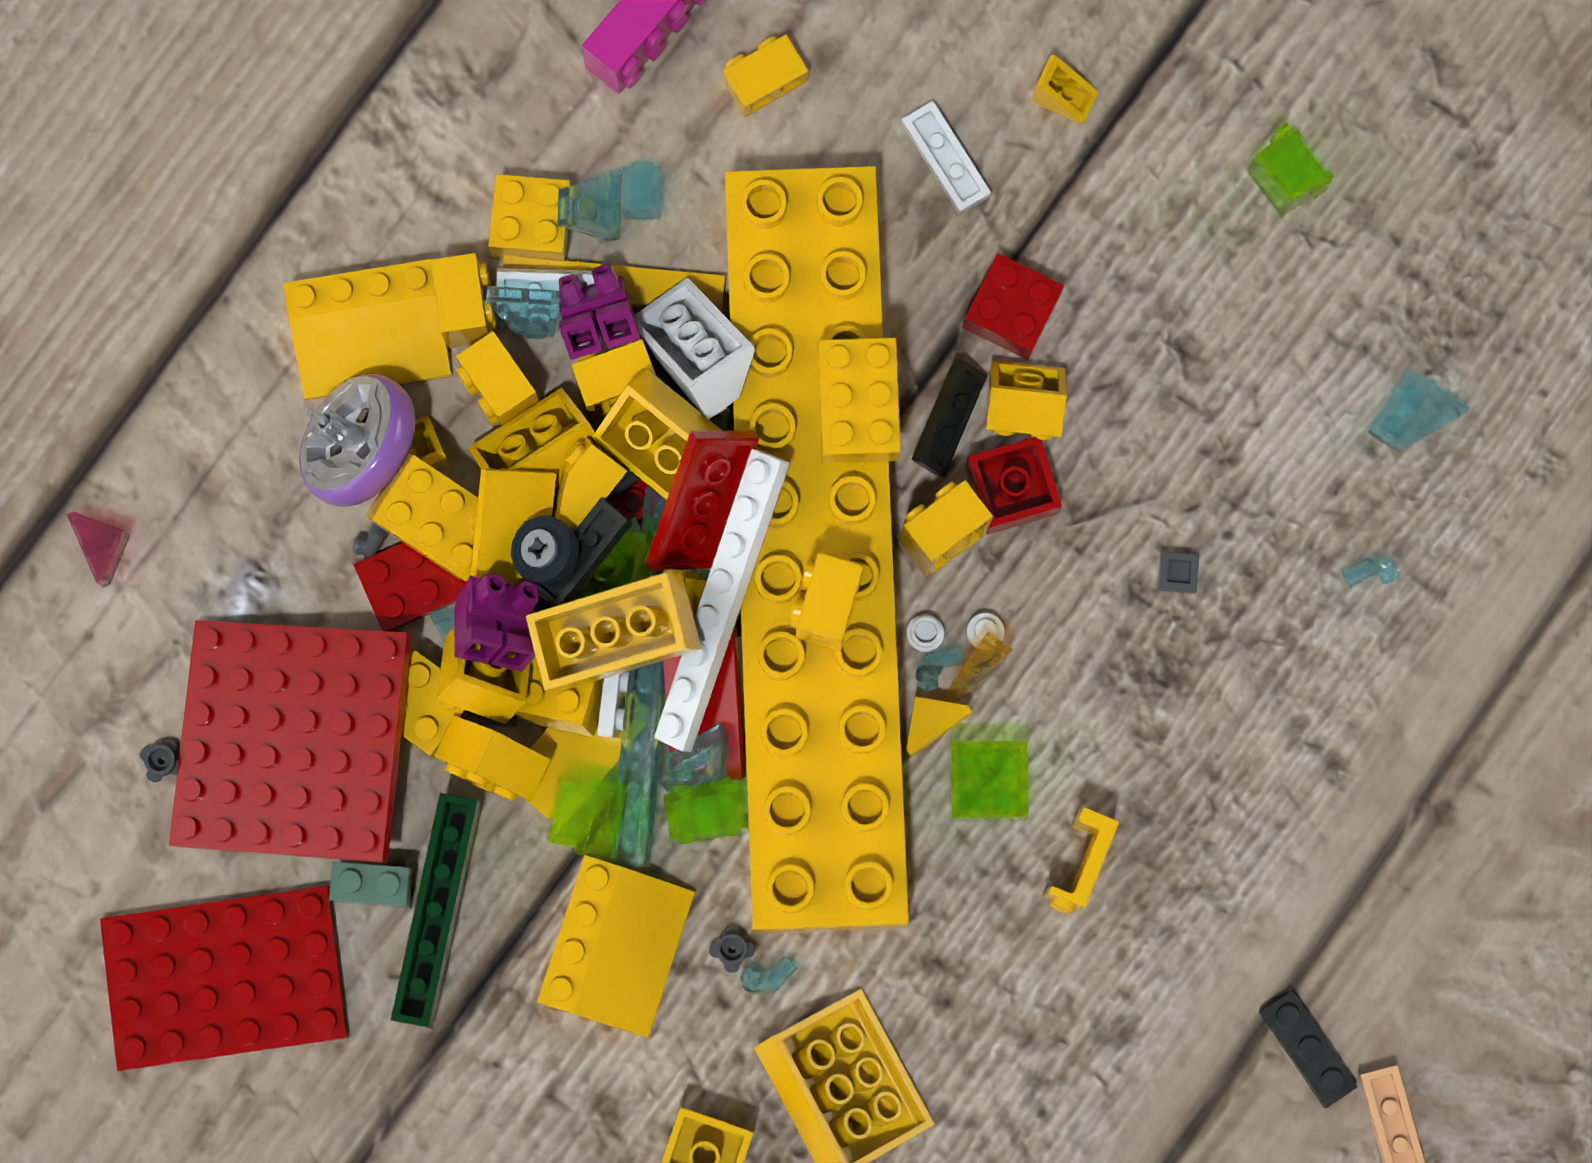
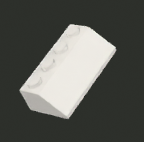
M686 278L635 314L639 340L643 339L647 353L708 420L717 413L724 411L740 397L755 348L689 278Z

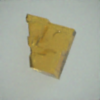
M987 632L962 667L942 700L956 703L978 690L1003 666L1013 649Z

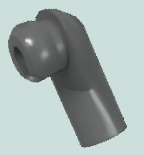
M372 522L368 537L364 535H357L353 543L354 554L364 555V558L376 555L389 533Z

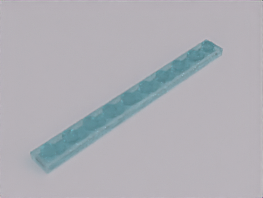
M645 487L637 581L664 573V570L651 571L645 564L667 501L651 487ZM663 661L631 670V688L629 693H626L625 708H627L628 716L626 728L622 731L610 863L615 865L650 868L662 741L654 738L666 701Z

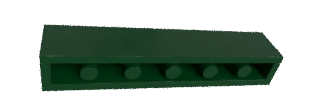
M440 793L391 1014L390 1020L433 1029L481 803L478 800Z

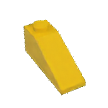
M588 437L582 443L577 441L565 455L564 460L567 462L563 466L553 517L567 523L573 531L577 529L601 497L607 498L627 472L620 461Z

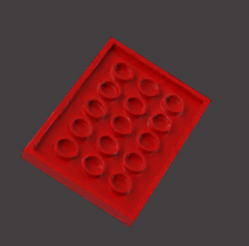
M329 886L100 918L117 1071L348 1038L332 904L329 900Z

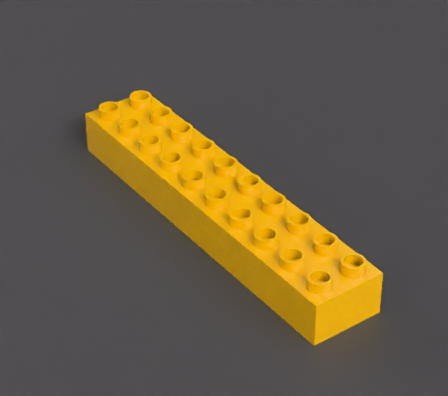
M876 166L725 172L730 322L755 348L740 397L733 402L734 431H753L760 437L756 450L764 451L790 462L741 605L753 934L906 928L909 920L889 462L822 463L818 340L883 338ZM818 552L864 565L861 582L840 651L797 639L796 628L790 626L797 598L804 600L807 591L801 588L807 562H816Z

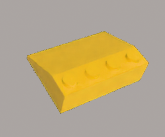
M431 259L283 283L288 321L305 401L325 398L346 380L363 374L383 375L394 380L399 385L452 377L448 348L440 331Z
M584 855L537 1003L649 1038L695 891Z
M862 989L753 1047L815 1163H869L935 1125Z

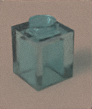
M646 161L633 162L631 166H623L624 219H661L660 167L653 166V163Z

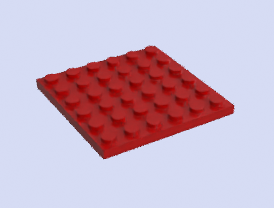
M195 620L169 846L388 863L412 634L407 632Z

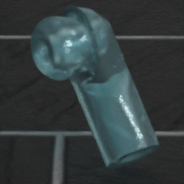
M1377 557L1365 558L1342 571V575L1350 588L1375 575L1380 577V581L1383 584H1389L1398 579L1400 573L1395 568L1396 562L1391 558Z
M961 646L936 650L926 654L916 669L915 679L918 681L920 689L924 691L934 690L938 686L937 678L943 668L964 664Z
M783 956L771 970L745 969L740 975V982L744 990L751 994H774L796 971L797 967Z

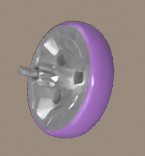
M358 375L336 387L322 401L317 410L309 408L306 415L311 420L305 430L299 456L302 479L314 496L325 503L339 507L361 504L381 492L404 463L414 436V407L411 398L404 388L394 380L383 375ZM367 417L366 423H362L363 419Z

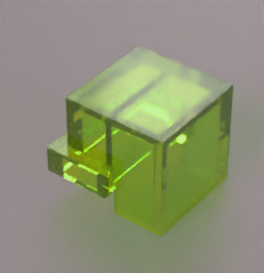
M1287 122L1274 131L1270 139L1271 144L1254 156L1246 171L1281 217H1284L1310 197L1315 199L1328 189L1333 178L1330 171L1325 172L1300 140L1302 137L1298 130L1294 132Z
M557 778L545 836L547 842L575 848V854L612 861L628 785L589 778L588 784Z

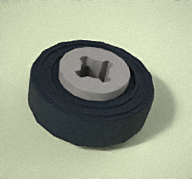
M537 516L526 521L517 530L511 546V558L514 568L524 579L537 585H553L564 580L573 571L579 555V543L575 532L567 523L552 516ZM543 544H546V547L543 549V551H540Z

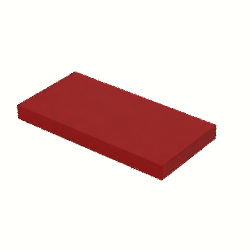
M690 431L645 562L651 571L712 568L751 449H756L760 438L753 431Z
M737 627L733 628L692 752H682L669 745L671 778L742 780L746 777L740 665L737 658L736 642L738 637ZM682 655L663 661L666 701Z

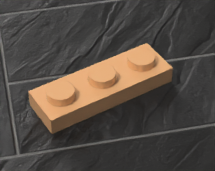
M1398 1065L1359 1074V1080L1382 1162L1425 1163Z

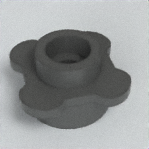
M166 739L161 745L146 746L141 750L140 758L144 761L145 767L148 770L146 776L151 782H159L162 777L170 774L177 776L178 759L175 752L177 745L174 741ZM161 757L165 759V763L162 765L158 763Z
M728 927L724 932V936L718 942L711 943L709 953L712 957L719 958L723 962L724 969L727 972L735 973L739 970L740 963L745 958H750L754 955L755 947L751 942H746L740 936L739 929ZM734 946L736 948L735 953H729L728 948Z

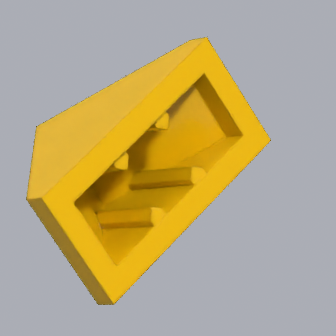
M1050 55L1035 87L1032 103L1074 122L1084 124L1099 92L1057 55Z
M426 415L415 420L414 436L408 454L415 455L439 472L450 469V463L429 416Z
M915 697L905 754L909 759L971 716L973 711L968 705Z

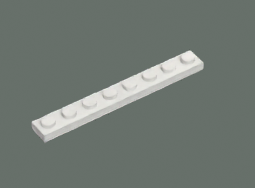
M751 449L694 618L702 649L681 656L654 738L682 752H692L790 462L761 450Z

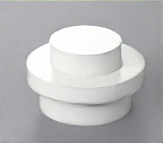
M981 613L974 616L967 626L968 641L974 648L981 651L995 649L1000 645L1004 637V626L1001 620L990 613Z
M922 614L916 616L907 627V640L915 650L931 652L937 649L943 641V625L932 615Z

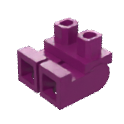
M609 263L592 270V277L595 282L593 285L582 288L578 275L574 274L559 279L560 295H558L559 311L562 320L559 321V330L570 360L603 351L601 332L607 349L640 339L634 309L623 276L618 277ZM628 330L621 335H615L618 332ZM592 341L591 343H589V344H587V345L579 346L580 344H582V343H584V342Z
M488 573L484 578L470 576L466 581V587H463L458 593L454 607L455 657L487 664L490 660L491 665L523 671L536 656L526 620V615L535 613V606L538 602V586L536 583L523 581L518 586L507 584L500 575ZM473 643L480 644L481 646L480 650H472L470 647ZM508 651L515 652V657L508 658L505 654Z

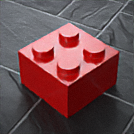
M997 253L964 318L962 328L1029 361L1062 295L1064 285Z
M1032 437L967 457L965 465L973 491L993 516L987 535L1059 514L1062 504L1041 439Z

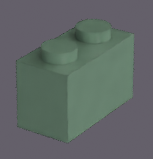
M333 862L329 900L335 903L411 908L414 870L408 867Z

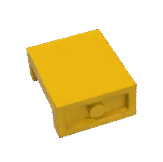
M1085 807L1076 814L1071 827L1092 835V838L1070 892L1068 893L1054 886L1046 889L1043 897L1051 900L1049 907L1068 915L1073 913L1074 910L1080 911L1085 908L1119 821Z

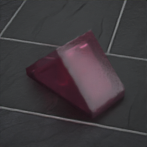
M74 511L68 513L67 517L96 583L103 588L111 585L130 535L123 529Z

